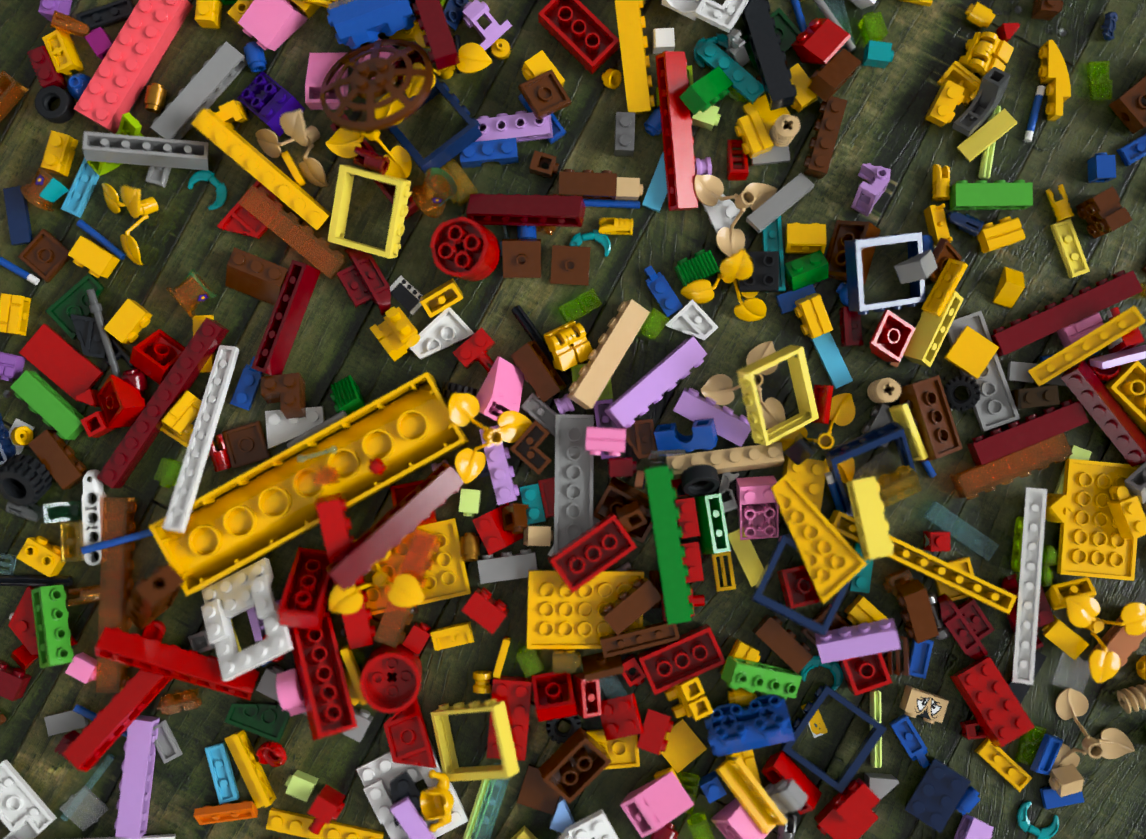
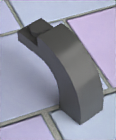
M993 67L982 77L981 85L974 101L953 123L952 128L968 137L975 130L980 129L997 108L1005 93L1011 75Z

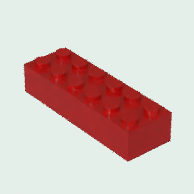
M330 611L324 613L320 630L287 626L313 741L357 728Z

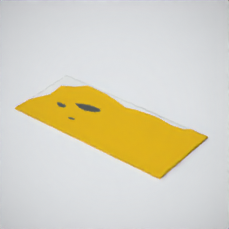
M818 709L808 723L814 738L828 733Z

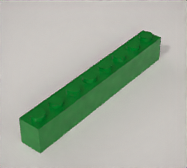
M667 463L643 467L666 621L668 625L691 621V615L694 614L692 603H689L688 596L691 595L690 585L686 584L685 577L688 576V569L686 564L683 565L682 557H685L684 545L680 546L679 540L683 536L681 526H677V519L680 518L679 509L674 506V499H677L676 489L671 486V480H674L673 469L669 468Z

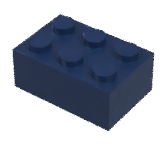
M934 757L906 804L905 810L941 833L971 781Z

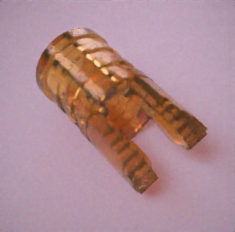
M54 10L50 24L51 28L82 38L88 35L90 28L87 24Z
M104 584L69 589L68 593L70 595L80 594V598L69 599L68 606L105 601L107 592Z

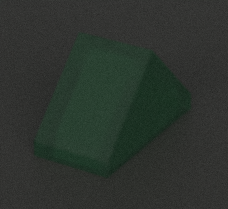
M82 501L42 504L43 523L82 520Z

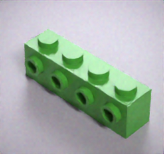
M967 180L957 181L950 187V210H1025L1033 206V182L1025 183V180H1015L1013 183H1006V180H997L994 183H987V180H978L975 183H968Z
M25 370L10 386L18 399L25 401L32 412L43 417L42 421L46 425L57 430L56 434L60 438L75 440L84 431L80 420L85 417L35 371Z
M45 586L31 590L40 668L73 662V649L70 643L71 631L68 627L69 613L66 609L64 586Z
M728 656L721 679L732 689L738 690L740 687L751 693L759 691L763 695L775 694L780 698L787 699L789 697L795 699L802 676L791 669Z

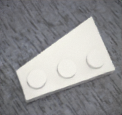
M449 307L419 333V342L410 347V349L419 359H424L471 337L474 332Z
M307 407L306 417L286 419L281 410L265 411L268 449L288 442L324 422V407Z

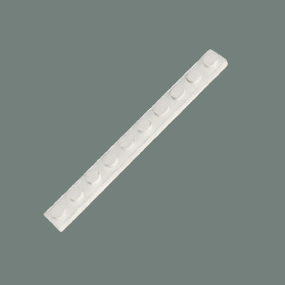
M219 345L163 525V529L167 531L185 533L240 349L237 347Z
M1026 487L1012 670V682L1033 685L1047 501V489Z

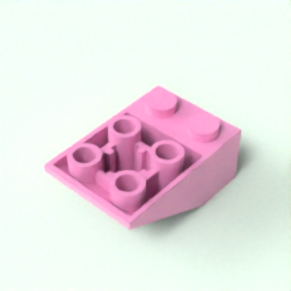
M348 52L309 54L305 81V103L310 110H323L320 101V90L325 76L332 66ZM343 64V65L340 67V69L334 74V76H333L332 79L330 80L329 84L335 82V79H336V77H337V75H338V72L341 70V68L344 66V64ZM348 68L341 79L348 77ZM348 84L340 86L341 94L344 97L348 95ZM334 89L325 94L326 103L330 110H336L340 102L335 95Z
M499 356L496 358L476 396L480 406V413L497 421L499 415L505 411L519 412L524 384V374L519 368Z
M774 476L736 478L740 540L779 537V506L770 489L777 483ZM742 527H744L743 530L747 537H742Z
M672 771L628 793L620 804L641 838L656 832L694 805Z

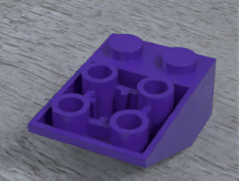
M263 71L255 77L252 83L237 98L279 137L284 133L280 124V117L286 112H293L299 109L303 112L305 110L293 95Z

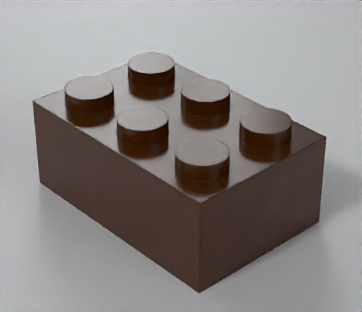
M580 727L539 768L543 781L568 803H571L612 761L607 751Z

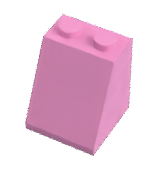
M254 0L238 23L243 27L242 31L251 38L254 36L258 40L256 43L261 48L275 51L308 20V17L288 0Z
M737 798L710 819L726 839H764L768 835L761 832Z

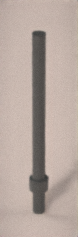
M94 289L86 290L90 302V312L94 314L112 375L120 378L121 373L108 332L104 329L106 325L101 312L103 311L101 303H98Z

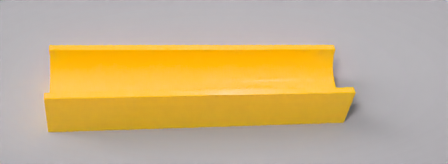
M426 372L195 500L185 533L163 529L166 517L153 523L149 528L168 563L185 580L182 589L186 596L213 585L319 526L320 521L316 508V499L318 497L341 493L342 499H346L347 508L349 509L470 441L461 428L450 419L448 406L438 389L434 376ZM378 457L382 460L387 468L382 475H374L368 468L370 459L373 460Z

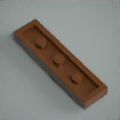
M667 621L624 631L619 635L615 633L599 637L603 656L607 658L680 640L677 624L668 625Z

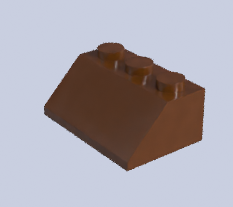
M836 220L826 255V260L829 264L828 277L847 282L844 241L878 237L881 230L870 222ZM876 246L861 248L864 285Z
M234 247L227 263L225 286L275 306L289 269Z
M612 477L593 512V517L602 520L610 514H615L618 519L616 507L619 506L621 508L637 500L639 504L644 503L648 511L646 515L648 523L627 532L628 535L643 543L652 528L647 494Z

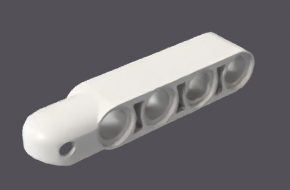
M97 469L88 470L83 477V495L81 499L83 546L109 540L107 496L104 492L103 482L97 479L101 472ZM93 494H95L97 497L95 503L92 501ZM94 513L98 517L96 522L93 520ZM95 532L98 534L97 541H95L93 537ZM109 548L84 554L85 562L92 566L105 563L109 558ZM95 552L99 554L98 561L94 557Z

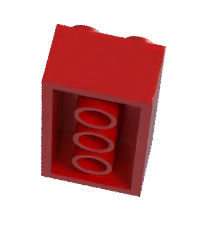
M551 0L538 13L539 23L592 75L619 49V39L579 0Z
M610 514L550 556L548 560L569 591L574 593L637 546L615 514Z
M298 547L277 611L280 625L320 630L334 582L324 570L330 564L327 551Z
M708 624L680 635V640L658 645L637 655L654 695L726 663Z
M983 657L950 676L994 747H1003L1034 728L1033 723L991 657Z
M500 675V678H493L491 699H496V702L505 701L516 758L519 761H525L532 678ZM490 711L486 758L501 759L492 712Z

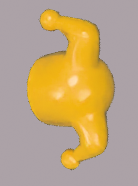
M432 769L428 772V776L438 779V783L435 787L421 791L420 808L425 820L439 819L436 823H432L429 826L431 832H436L438 828L452 821L451 811L454 806V798L449 791L448 775Z

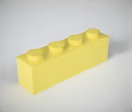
M956 291L953 292L940 317L922 311L921 318L903 355L910 362L931 367L964 300Z
M875 476L847 482L846 485L863 559L869 560L893 555L894 545L892 540L889 539V524L884 517L885 507L883 501L880 500V485L876 481Z

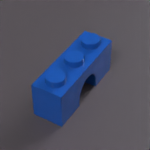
M516 138L473 142L459 153L462 168L481 167L482 163L491 161L499 162L500 165L519 163Z
M714 418L695 420L692 426L693 434L689 436L680 434L676 423L657 425L654 435L658 454L665 453L669 455L677 451L692 452L695 449L710 450L716 447L718 437Z

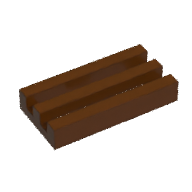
M898 635L899 643L900 640H903L904 670H901L900 649L895 650L896 670H894L893 650L888 651L889 675L909 676L908 636Z

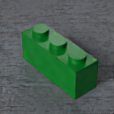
M718 66L692 84L679 98L693 115L699 111L704 113L730 93L728 89L733 85V82Z
M721 493L694 497L702 555L731 551Z

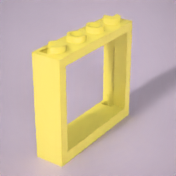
M340 165L327 241L388 259L397 258L399 249H401V236L405 230L404 219L408 213L407 203L408 197L411 195V181L352 165ZM354 175L396 185L385 250L344 238Z
M789 345L737 370L738 382L741 386L743 402L746 407L747 419L750 423L751 436L754 443L768 446L819 418L802 346ZM787 359L799 413L766 430L753 375Z
M490 699L480 703V700H477L467 705L464 702L453 704V706H449L446 703L439 705V709L430 712L442 771L448 775L449 782L506 779L519 772L505 701L496 702V699ZM491 711L502 765L459 767L448 715Z

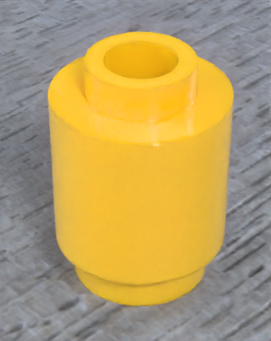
M979 2L971 3L965 12L967 15L966 20L980 28L984 27L986 29L995 18V14L992 13L993 10Z
M743 688L727 691L728 703L738 704L741 707L748 706L752 700L757 698L756 691L751 693Z

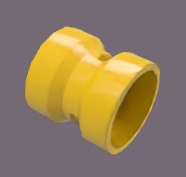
M485 670L474 671L473 679L475 684L473 685V693H491L492 685L489 682L492 679V672Z

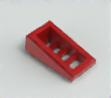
M727 140V177L729 181H745L749 174L748 157L742 148L743 140ZM732 148H742V150H732ZM733 163H742V165H733Z

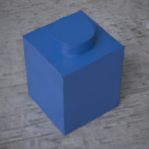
M1106 152L1096 153L1094 157L1087 160L1088 183L1109 182L1116 178L1115 155H1107Z
M715 770L698 779L709 803L727 794Z

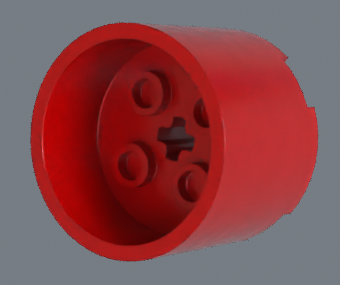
M465 217L453 218L441 223L433 233L430 243L435 265L442 272L465 281H479L488 277L497 267L500 258L499 242L493 232Z
M387 644L375 649L367 659L360 678V689L365 701L372 708L384 713H395L409 707L415 701L420 690L422 679L420 658L402 644ZM395 672V673H396V677H395V676H392V677L390 678V677H389V674H390V673L392 674V673Z

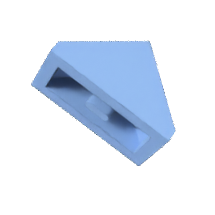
M560 796L550 821V829L563 833L566 827L575 823V820L566 800Z

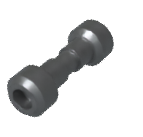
M929 592L927 594L939 633L936 639L943 640L950 637L951 633L940 618L936 605L938 600L935 593Z

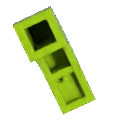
M129 112L123 114L116 134L144 137L140 132L142 125ZM87 161L99 176L109 173L122 165V163Z

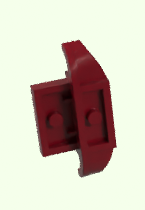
M353 248L345 249L344 252L351 259L352 266L337 272L336 276L354 307L356 308L373 300V302H376L381 316L384 315L391 307L390 286L374 258L367 252Z
M1016 573L1005 577L1001 584V589L1017 596L1010 613H1006L1013 633H1015L1018 601ZM1041 585L1037 628L1055 621ZM1038 636L1036 639V649L1044 646Z
M945 593L939 596L937 600L940 604L941 620L963 653L975 660H980L987 656L988 652L980 640L993 632L994 628L975 600L969 598L956 607Z

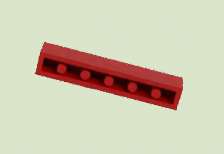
M140 669L134 677L126 682L125 687L112 697L111 702L97 713L96 718L83 728L77 739L69 743L63 755L78 770L88 772L173 678Z

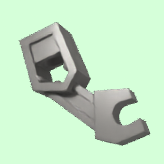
M733 29L727 34L728 48L725 52L743 67L750 59L743 45L745 41L740 38L741 32Z
M730 472L722 474L719 493L722 496L725 492H728L731 500L723 503L724 514L738 509L733 491L729 489V485L739 477V472L736 474H731Z

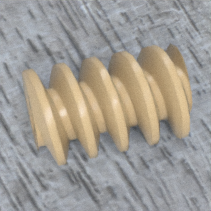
M789 114L778 117L769 132L773 145L787 147L800 129L798 117Z
M883 378L871 382L868 386L867 394L874 403L893 402L900 396L901 386L894 379Z
M1146 683L1136 685V687L1131 686L1128 689L1123 688L1121 691L1117 690L1118 701L1127 714L1132 712L1131 708L1135 712L1139 711V707L1142 710L1146 709Z

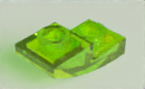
M1110 61L1087 63L1091 101L1112 99L1113 80H1109Z
M594 288L561 305L558 310L565 322L568 323L600 307L602 303Z
M1043 544L1040 585L1045 587L1053 585V572L1049 566L1057 565V552L1053 545Z
M1034 725L1033 729L1021 736L1015 762L1029 766L1032 765L1047 728Z

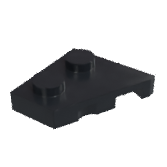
M71 314V320L80 341L83 355L105 359L106 352L95 318ZM104 320L105 325L108 324L109 320Z
M405 770L389 783L392 805L408 796L417 811L421 809V791L407 770ZM394 816V823L397 827L398 825H400V823Z

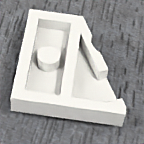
M718 199L717 204L712 207L703 204L716 234L723 227L730 228L740 212V209L736 208L735 203L730 199L723 201Z
M693 299L666 324L669 328L702 340L707 339L718 328Z

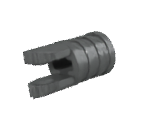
M8 501L5 509L7 513L34 522L39 521L40 518L48 514L45 508L36 504L29 507L24 505L21 507Z
M789 815L785 825H778L777 839H794L797 822L796 815Z

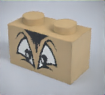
M906 685L899 707L905 711V715L916 718V715L923 717L924 721L934 724L935 721L943 722L949 701L944 697Z

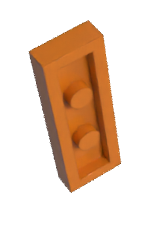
M247 800L241 803L203 806L194 810V817L199 825L251 819L258 816V809L254 802Z

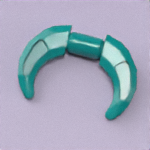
M716 34V36L705 39L703 37L694 48V59L698 66L701 68L705 67L703 61L696 56V52L706 41L710 39L715 44H719L727 49L728 36Z
M209 170L197 171L189 179L188 189H192L198 181H209L216 188L217 197L216 201L208 209L215 210L220 208L227 200L228 191L224 182L221 183L214 176L215 173Z
M598 230L584 234L579 232L573 236L569 246H580L582 241L595 239V241L603 245L605 257H608L611 250L608 236L600 234Z
M813 656L800 671L802 680L805 682L806 675L812 668L822 666L830 669L834 676V683L831 686L834 690L839 688L843 681V672L840 665L835 661L822 664L820 656Z
M1024 802L1017 813L1019 827L1025 833L1028 831L1037 836L1036 839H1049L1053 837L1059 828L1058 816H1053L1051 825L1039 829L1031 825L1027 817V810L1032 802Z

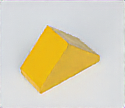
M1004 267L992 303L1011 309L1025 288L1023 272Z

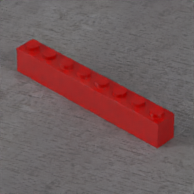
M664 51L655 57L669 211L691 210L698 208L699 202L694 190L696 159L693 150L692 118L690 110L679 98L689 86L686 69L687 59L685 52Z
M341 493L316 499L317 513L329 563L355 542V537L350 536L349 529H352L350 517L346 518L345 511L348 510L346 499H342ZM363 575L356 580V588L364 584ZM363 589L358 591L363 596L361 608L352 614H342L350 650L373 645V638L376 637L375 626H371L370 623L372 619L371 608L366 606V602H368L367 590Z
M105 627L95 647V655L246 700H251L260 673L256 669H252L230 681H223L217 657L204 656L194 650L187 651L174 644H163L157 639H146L137 633L129 634L116 627Z

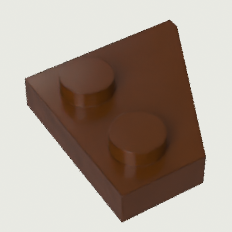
M653 419L635 421L633 425L626 429V441L638 459L658 457Z

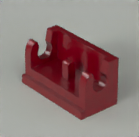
M849 307L840 308L841 347L863 346L861 315H858V311H849Z

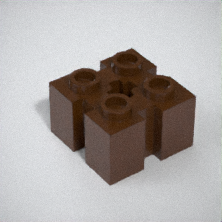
M1113 186L1075 206L1078 216L1081 219H1086L1089 224L1087 225V231L1094 239L1132 221L1127 209L1119 203L1121 199Z

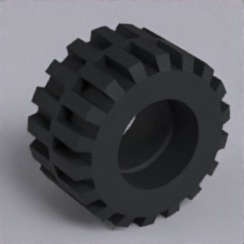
M15 454L0 466V494L12 504L15 503L21 507L23 505L29 507L34 505L50 489L52 477L49 475V470L45 468L46 466L41 464L38 459H34L30 455Z

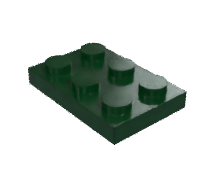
M778 8L770 17H774L775 20L774 30L780 36V49L786 53L792 48L791 45L801 32L786 14ZM746 35L742 38L745 41L743 45L749 56V63L759 74L751 45Z

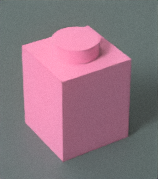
M82 652L73 657V662L69 664L65 672L86 684L93 680L95 681L101 673L100 668L103 663Z

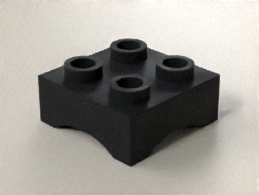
M779 251L746 252L752 261L753 273L749 278L740 280V292H778Z

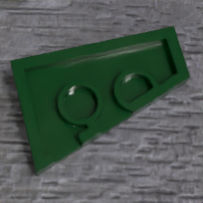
M88 273L52 304L46 312L72 340H75L77 334L71 320V314L88 317L91 312L86 290L94 289L98 300L105 287L93 275Z
M232 703L224 722L279 743L291 715L288 710L283 711L280 704Z

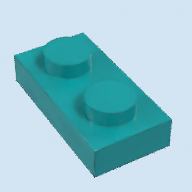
M539 484L519 487L522 503L529 505V509H526L527 524L546 521Z

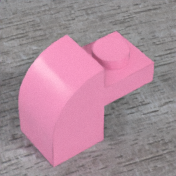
M294 668L276 674V690L283 711L288 710L291 716L306 712L297 670Z

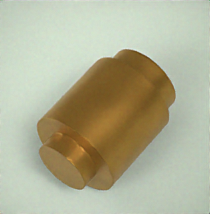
M158 83L147 85L144 100L145 110L161 113V110L164 109L167 90L164 89L163 85Z
M464 533V536L460 537V556L464 562L478 561V556H480V539L475 533Z

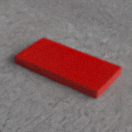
M43 324L19 352L77 402L80 401L75 399L76 396L91 389L104 374L101 369L47 324Z

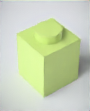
M713 105L704 113L699 111L692 116V125L712 131L713 126H717L721 115L718 114L720 107Z
M461 488L459 512H463V516L474 517L475 513L478 514L480 512L482 490Z
M297 770L293 775L290 774L285 786L288 787L286 794L307 802L311 798L319 778Z

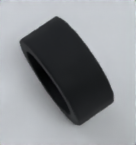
M695 465L684 470L681 474L683 491L688 495H706L719 487L717 470L711 465Z

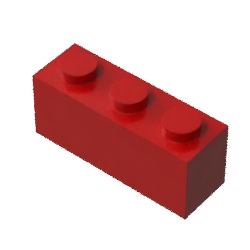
M783 750L771 755L761 772L772 784H776L782 779H793L808 796L804 806L797 810V812L802 815L814 810L822 793Z

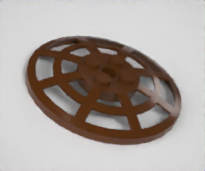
M383 39L373 43H366L340 58L326 74L320 90L322 108L335 125L345 130L373 132L391 127L409 117L423 104L433 85V67L425 51L412 42L401 39ZM396 45V46H404V47H407V48L402 49V50H398V49H395V48L382 47V46ZM414 51L419 52L424 60L425 69H413L412 62L407 54ZM380 52L394 53L387 59L379 58ZM371 54L370 59L362 63L356 61L363 56ZM402 58L407 68L395 69L393 63ZM344 64V66H343V67L341 68V70L338 72V75H337V77H336V79H335V82L329 84V82H330V80L332 79V77L334 76V74H335V73L340 69V67ZM348 67L354 69L351 76L341 79ZM397 76H406L401 86L397 89L394 86ZM413 76L425 77L420 90L412 100L403 94L409 87ZM350 84L352 90L344 97L341 94L340 86ZM333 89L340 102L334 113L328 107L325 99V94ZM388 92L391 94L387 98L375 102V98L381 97ZM357 95L360 98L366 99V104H357L351 101ZM396 99L404 105L397 112L375 120V109L387 106ZM347 107L356 111H366L367 121H350L340 116Z

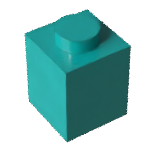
M869 40L864 48L862 66L885 68L892 62L894 57L892 43Z

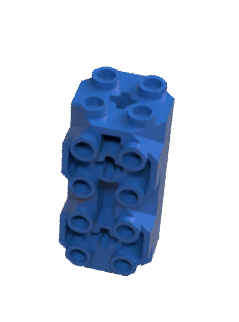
M338 0L330 3L327 8V19L330 26H334L337 33H335L339 45L344 44L353 50L360 47L363 43L377 41L379 39L378 34L381 32L385 33L386 36H392L401 29H411L414 26L416 15L414 9H411V0Z
M770 694L757 697L748 706L744 707L734 703L717 706L713 709V713L704 717L709 733V744L714 756L720 757L795 740L785 699Z

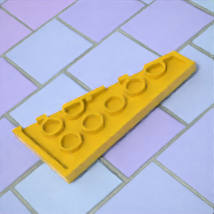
M784 475L770 489L795 541L820 601L824 604L864 568L867 563L787 475Z

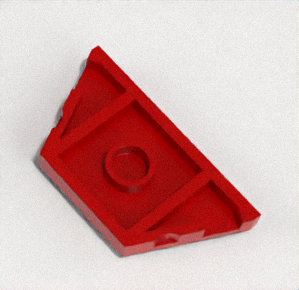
M257 180L217 227L221 230L260 239L283 213L284 209L280 199Z
M29 586L26 588L8 626L31 655L38 654L31 595V590L34 588ZM72 635L70 638L71 646L78 643Z
M416 697L409 707L395 712L383 724L392 760L394 763L436 768L421 708Z

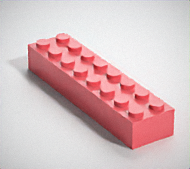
M139 0L73 109L116 134L122 115L130 112L192 9L193 5L189 0Z

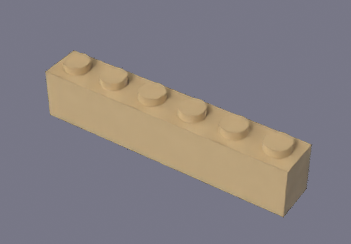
M633 299L623 301L617 309L618 314L608 323L609 329L600 336L598 347L591 351L588 356L590 360L587 365L580 369L578 373L580 375L579 378L568 389L570 393L567 397L585 410L593 408L650 313Z
M777 442L771 443L768 446L753 445L666 456L665 464L667 463L669 468L673 469L675 480L681 479L683 471L695 465H711L716 468L718 474H723L726 472L778 467L785 460L782 443Z

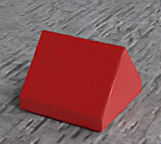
M1003 23L996 30L999 39L1008 42L1018 30L1020 24Z
M88 389L75 398L90 406L100 407L96 397L98 394L96 389Z
M24 645L18 647L11 654V658L23 670H26L39 657L38 654L31 655Z

